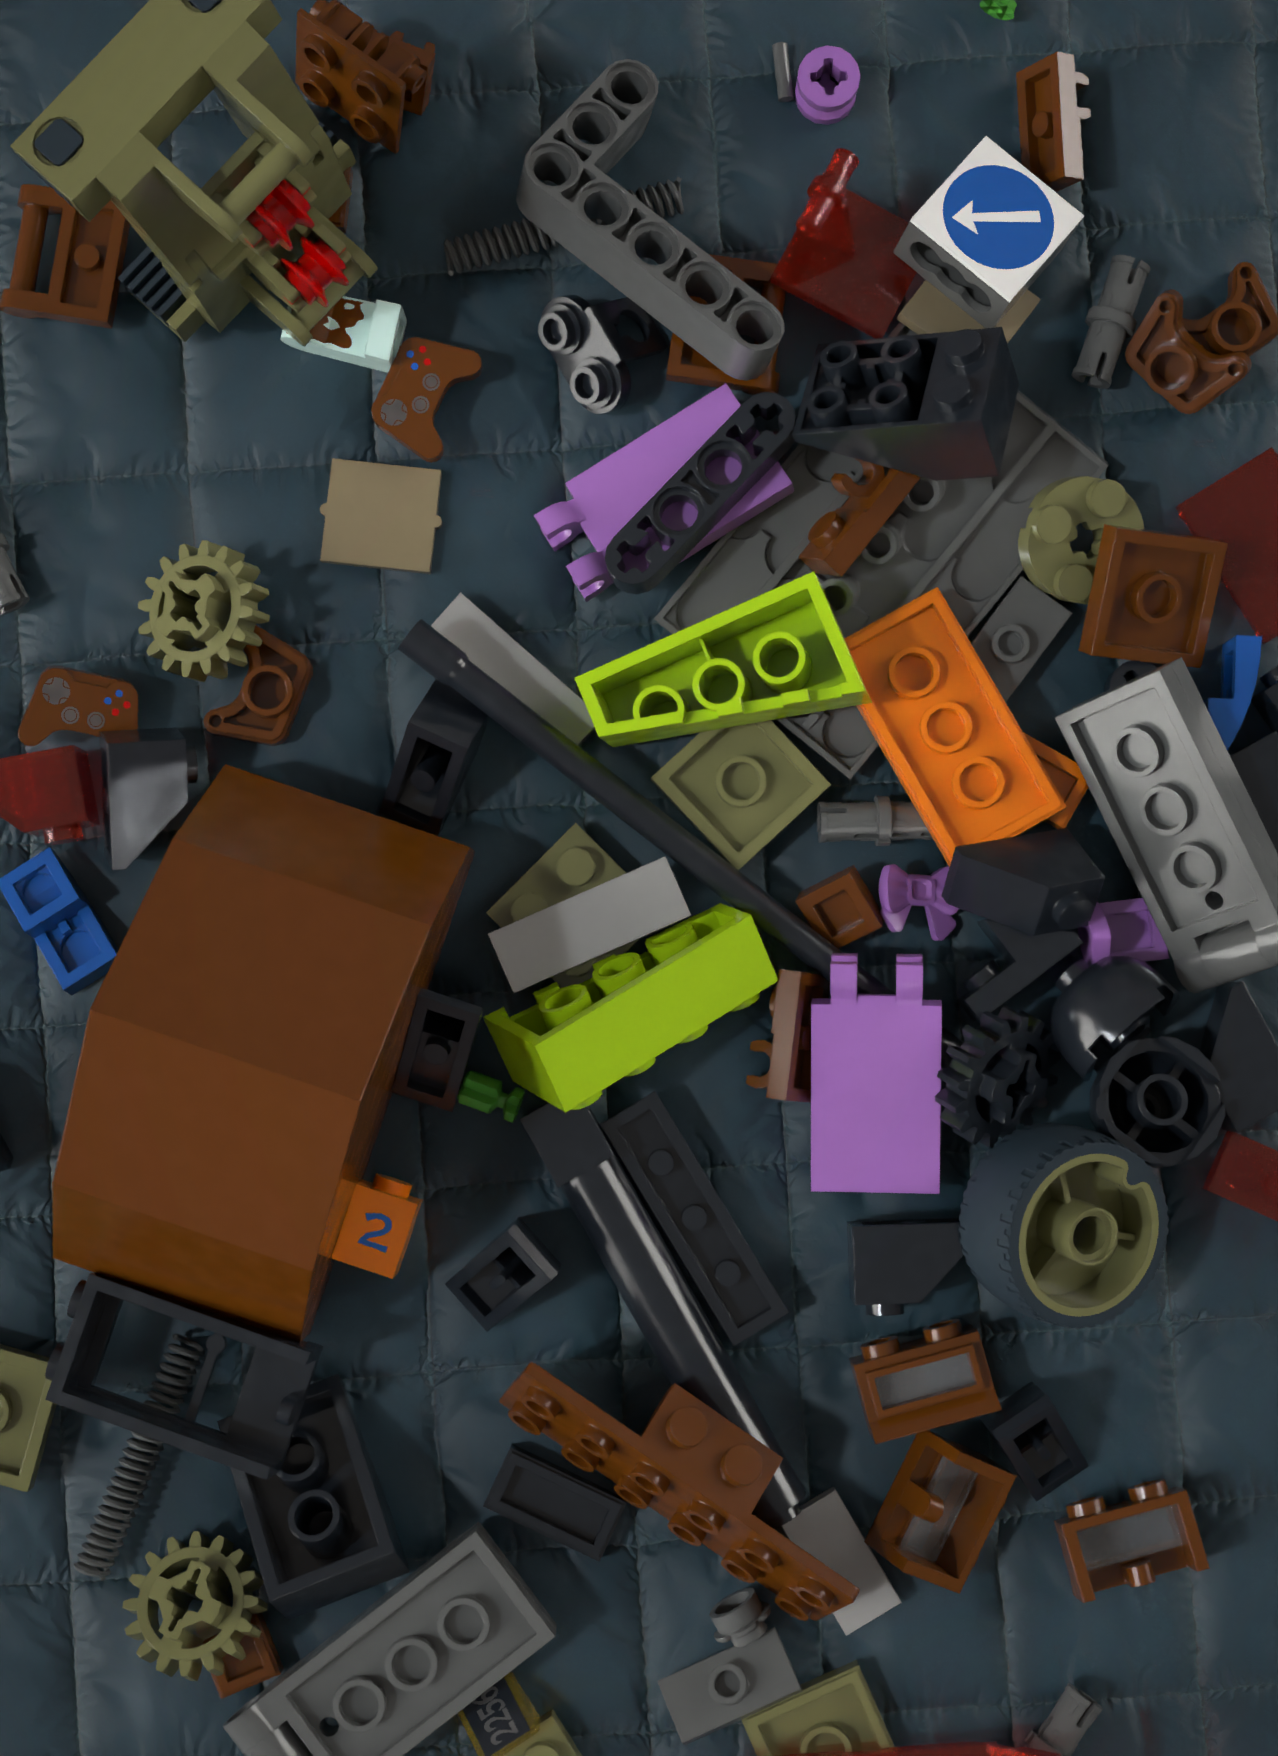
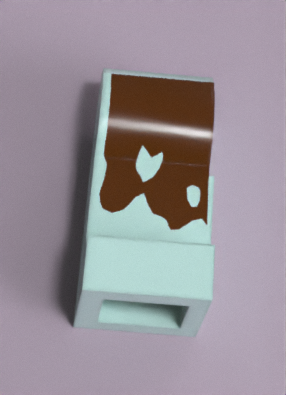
M343 296L310 331L313 338L305 347L284 330H282L280 340L291 347L305 352L388 373L402 344L407 319L400 304L376 299V303ZM288 305L287 310L292 313L294 309Z

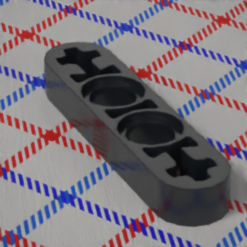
M763 392L755 394L746 400L612 538L606 548L605 562L610 578L617 588L631 594H641L655 588L790 449L795 441L792 434L796 417L793 406L786 398L777 393ZM775 415L779 416L780 432L776 435L769 430L762 432L752 442L754 455L758 456L752 459L744 446L757 433L755 419L761 416L768 421ZM739 437L742 444L734 440V438ZM721 456L732 457L742 466L739 477L726 485L715 484L705 475L709 463ZM674 502H688L698 511L697 519L693 525L681 531L667 528L661 521L662 513L666 507ZM648 527H652L659 540L670 548L664 551L657 541L645 555L648 569L641 572L633 567L624 573L626 567L622 556L628 551L635 556L640 555L651 544L649 534L645 530Z

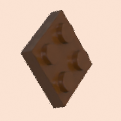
M1104 524L1078 651L1091 656L1167 664L1182 657L1186 667L1201 668L1228 543L1210 538Z

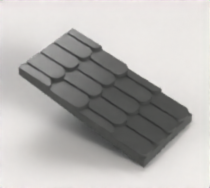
M900 322L888 337L917 334ZM1018 390L999 476L939 481L919 476L920 479L842 577L815 573L823 587L844 638L936 587L941 591L968 637L1023 570L1018 551V538L1020 527L1026 528L1027 518L1033 509L1028 507L1034 497L1044 487L1062 478L1071 476L1099 478L1109 466V463ZM799 443L781 465L793 483L794 492L722 536L654 620L671 634H674L813 572L799 558V555L810 543L808 534L822 516L830 511H835L837 508H841L850 497L839 493L832 485L831 478L835 473L847 474L855 483H858L863 476L861 463L849 456ZM856 705L776 719L849 779L855 775L878 747L877 741Z

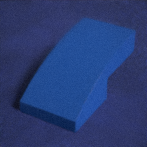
M1236 635L1222 644L1220 698H1207L1203 700L1227 750L1235 739L1250 706L1259 670L1262 636Z
M51 847L0 878V890L24 932L35 939L65 992L74 995L108 973L119 949L83 891Z

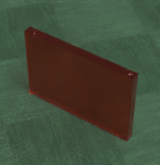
M1271 447L1175 507L1180 519L1184 520L1193 536L1216 539L1228 543L1220 579L1254 630L1255 636H1262V644L1278 636V454Z

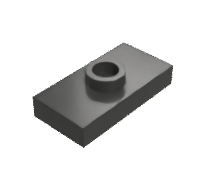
M1022 576L1016 581L971 642L1005 702L1008 701L1072 614Z
M775 1627L767 1630L760 1638L746 1646L730 1647L657 1681L678 1735L684 1745L690 1744L803 1692Z

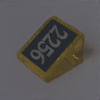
M512 1672L508 1673L457 1713L478 1756H503L540 1730V1716Z

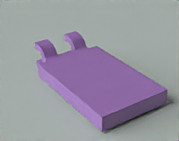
M726 383L566 482L565 484L573 498L572 500L552 504L534 515L542 533L554 552L571 542L583 531L597 551L584 555L566 566L573 582L586 602L613 584L605 562L606 548L612 538L741 406ZM758 430L755 437L746 446H744L749 452L752 459L758 457L754 455L752 442L760 435ZM739 437L734 438V440L742 444ZM721 456L709 463L705 475L715 484L726 485L739 477L742 466L732 457ZM778 461L682 561L794 492L793 483ZM674 502L666 507L662 513L661 521L671 530H685L693 525L697 519L698 511L688 502ZM648 527L645 530L649 534L651 544L640 555L635 556L628 551L622 556L626 567L624 573L633 567L641 572L648 569L645 555L657 541L664 551L670 548L659 540L652 527Z
M832 953L831 999L812 998L811 1191L940 1194L941 1104L935 1102V1095L941 1091V1079L937 1077V1074L941 1070L942 1000H922V954H896V994H857L858 953Z

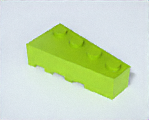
M814 571L575 677L598 737L612 747L872 703L823 587Z
M719 903L646 938L645 945L648 951L639 955L634 952L616 956L613 954L592 964L594 969L592 978L580 984L560 989L557 982L534 992L533 995L537 1004L509 1017L505 1008L502 1007L484 1016L483 1019L512 1081L565 1113L570 1110L582 1109L596 1102L601 1097L603 1089L624 1076H634L649 1069L655 1063V1057L674 1045L687 1043L702 1036L708 1030V1024L729 1011H738L755 1003L759 999L761 991L779 980L752 915Z

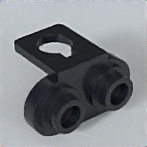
M577 295L557 297L547 303L538 324L539 338L551 353L570 385L572 395L584 408L595 414H605L618 410L626 403L631 390V378L626 365L627 362L660 354L667 348V343L650 314L628 297L592 306L584 298ZM620 315L628 316L638 324L643 333V342L633 340L628 335H619L615 326L620 323Z

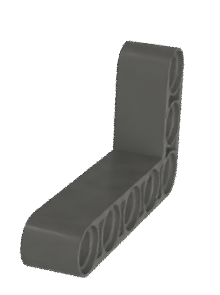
M631 59L616 61L600 74L529 149L525 156L517 188L516 202L519 210L528 220L725 374L738 380L756 379L765 373L784 334L785 323L781 313L767 299L606 175L642 137L647 129L658 94L659 84L655 73L647 65ZM620 100L627 101V102H629V103H631V104L624 103V102H622V101H620ZM580 139H582V140H588V141L594 143L595 145L586 144V143L580 141ZM540 180L552 181L557 186L546 185ZM590 219H600L607 223V225H598ZM639 257L650 258L656 261L658 265L647 264ZM689 296L700 297L709 305L699 304ZM740 335L754 338L759 345L744 341Z

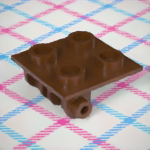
M317 0L309 13L300 8L297 12L295 83L299 85L303 94L311 102L320 107L328 106L347 119L353 129L363 139L371 143L379 142L396 154L400 147L405 89L414 94L422 86L427 76V71L420 67V58L411 54L395 41L388 47L389 36L383 32L375 36L369 43L373 35L374 26L368 21L363 22L361 17L338 0H332L331 2Z

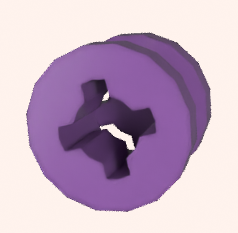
M827 45L815 48L804 57L799 65L794 97L797 108L805 118L817 124L828 125L837 123L848 116L855 104L860 82L858 63L852 55L840 47ZM830 74L831 77L835 78L836 81L839 83L838 85H836L835 82L830 80Z

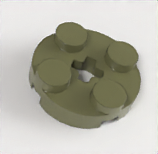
M1090 476L1062 478L1044 487L1028 508L1033 509L1027 518L1026 528L1020 527L1019 557L1029 580L1045 594H1051L1058 600L1088 604L1104 524L1144 529L1143 519L1132 497L1117 481ZM1082 523L1085 530H1092L1093 543L1087 555L1083 551H1072L1070 547V542L1078 537L1076 526Z

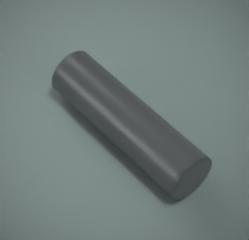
M778 42L772 45L778 101L790 102L794 99L788 44L786 42Z

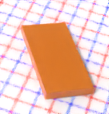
M938 587L844 638L872 703L856 705L949 867L955 847L1019 836L1067 808Z

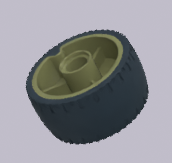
M1047 1122L1022 1127L1023 1129H1017L1012 1134L1004 1136L1003 1140L996 1142L994 1147L985 1153L986 1156L978 1162L979 1165L977 1168H974L973 1175L967 1182L968 1186L963 1193L964 1198L960 1206L961 1214H959V1232L961 1234L959 1239L960 1244L963 1246L962 1252L966 1257L965 1261L971 1268L970 1271L976 1277V1280L986 1290L1007 1306L1028 1317L1066 1328L1082 1329L1094 1327L1096 1324L1102 1325L1105 1321L1115 1319V1316L1123 1314L1127 1308L1133 1306L1134 1302L1140 1299L1144 1290L1146 1291L1149 1287V1283L1154 1279L1157 1269L1159 1270L1161 1258H1163L1165 1253L1163 1251L1167 1245L1166 1237L1169 1230L1167 1228L1169 1216H1167L1168 1206L1165 1203V1193L1162 1192L1163 1187L1158 1182V1177L1152 1171V1167L1145 1163L1141 1156L1138 1157L1136 1152L1104 1134L1087 1128Z

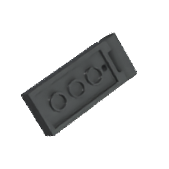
M1180 657L1085 700L1056 716L1057 724L1171 954L1175 971L1182 985L1189 992L1196 994L1278 966V853L1183 658Z
M478 1521L267 1685L263 1692L238 1709L223 1724V1728L244 1756H403L556 1636L557 1624ZM332 1717L337 1720L338 1725L331 1726L326 1723L324 1718Z

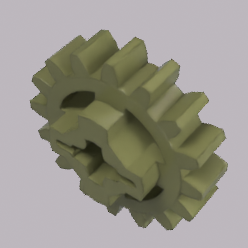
M202 540L199 548L185 543L179 545L180 561L165 556L159 560L164 574L160 579L147 577L145 581L147 586L154 592L151 599L138 602V608L148 612L150 618L138 630L139 634L155 639L149 645L146 652L150 657L163 660V670L198 682H205L208 675L223 680L228 676L227 662L240 667L248 664L246 655L243 652L247 644L257 647L261 646L263 641L253 631L256 624L269 622L270 615L258 610V602L269 596V591L267 588L253 583L261 571L257 566L244 562L245 554L224 545L222 547L210 541ZM211 572H218L215 576L207 574ZM192 646L202 649L193 652L189 651Z
M193 1531L189 1547H186L183 1542L172 1536L167 1539L168 1555L161 1558L149 1551L145 1555L146 1561L151 1568L148 1575L132 1574L129 1579L134 1586L140 1589L138 1598L123 1601L122 1608L136 1614L138 1620L125 1628V1633L137 1641L144 1640L136 1654L139 1658L149 1663L157 1660L156 1670L170 1677L179 1669L182 1677L190 1681H198L202 1665H204L208 1672L220 1676L224 1674L223 1657L229 1654L241 1661L246 1657L244 1648L239 1643L244 1635L259 1638L262 1633L256 1625L251 1623L252 1614L261 1613L268 1609V1603L253 1596V1591L259 1589L264 1584L262 1575L256 1571H246L250 1567L253 1558L242 1549L233 1552L234 1543L223 1536L218 1535L210 1544L209 1537L200 1531ZM187 1568L185 1572L178 1574L179 1572ZM230 1583L233 1590L232 1607L230 1605V1601L227 1595V1590L229 1588ZM193 1599L203 1601L198 1613L188 1611L189 1604ZM158 1607H160L163 1617L161 1626L158 1621ZM218 1634L214 1639L202 1645L205 1639Z

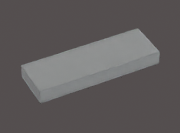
M461 592L431 625L464 651L472 663L578 746L595 730L584 701Z
M665 856L488 933V936L512 991L516 993L690 917L691 913Z

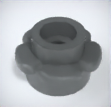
M744 1588L728 1595L718 1602L709 1614L718 1630L714 1633V1638L721 1643L731 1640L734 1647H743L754 1642L768 1628L765 1620L771 1613L770 1604L764 1603L762 1600L760 1601L753 1588Z

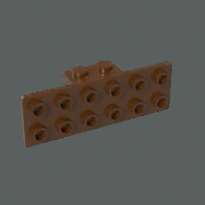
M530 1362L500 1398L499 1402L509 1409L508 1416L517 1426L534 1435H540L542 1432L563 1446L561 1449L562 1455L573 1465L587 1472H593L596 1469L616 1483L614 1490L622 1499L637 1508L647 1509L649 1506L669 1520L667 1526L674 1535L693 1546L704 1544L723 1558L721 1565L734 1577L747 1583L757 1581L776 1595L775 1603L789 1615L803 1621H807L809 1618L817 1621L853 1603L859 1594L860 1589L752 1514L784 1458L676 1383L668 1388L640 1435L533 1362Z

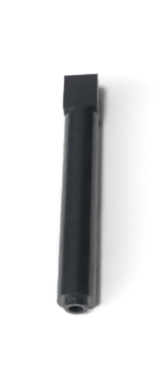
M546 1103L523 1116L520 1121L556 1185L563 1191L671 1385L676 1383L784 1458L752 1514L773 1529L788 1523L802 1511L798 1502L804 1498L806 1491L615 1154V1150L590 1106L578 1110H570L565 1113L552 1104Z

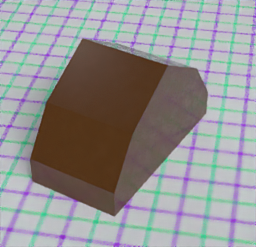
M225 764L173 837L90 1008L52 1182L53 1258L301 1343L311 1332L335 1259H332L331 1256L356 1184L364 1178L385 1117L417 996L421 988L426 990L429 988L475 851L469 846Z

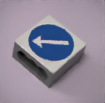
M985 136L911 218L893 253L984 328H994L1060 253L1084 218V215L989 137Z

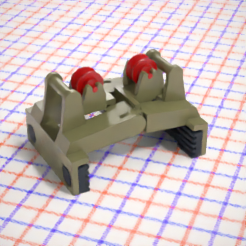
M149 0L10 145L30 170L32 169L39 178H42L72 207L74 206L87 221L90 222L110 200L115 204L147 244L145 250L124 270L118 279L131 295L184 342L205 321L221 333L243 308L251 302L293 339L305 347L313 338L310 331L363 275L366 278H370L378 270L372 259L329 220L338 208L352 195L343 172L350 166L352 168L357 161L350 146L341 139L338 141L336 135L331 130L328 131L325 125L317 120L272 47L264 40L282 21L271 0ZM214 90L242 134L248 139L205 185L199 188L157 148L202 100ZM253 273L264 287H266L268 290L274 293L277 297H279L282 301H284L287 305L294 309V311L290 313L287 309H285L274 297H272L261 285H259L250 276V274Z

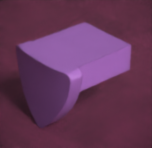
M1143 898L1104 903L1097 902L1091 921H1088V926L1078 928L1079 938L1083 942L1080 945L1082 956L1090 966L1108 956L1127 955L1144 962L1169 958L1168 948Z

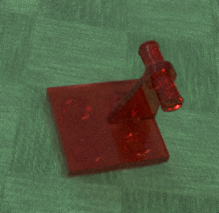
M839 148L835 150L823 175L815 176L809 185L807 194L810 199L796 222L797 229L769 282L875 339L883 338L917 273L893 253L909 222L845 188L854 170L858 167L859 159L851 151Z

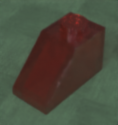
M75 745L0 758V817L23 833L37 837L44 836L45 845L64 844L84 839L83 828L100 825L87 751Z

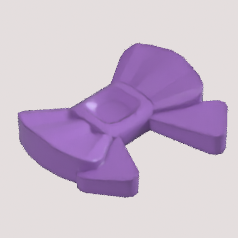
M895 864L883 867L878 889L882 907L880 915L891 932H901L903 930L911 906H924L932 940L942 941L950 934L956 926V921L950 915L957 913L959 908L947 904L941 896L949 866L939 868L931 875L907 874Z

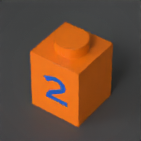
M376 1173L373 1183L366 1180L358 1182L352 1194L331 1258L393 1279L399 1273L423 1201L409 1195L412 1185Z

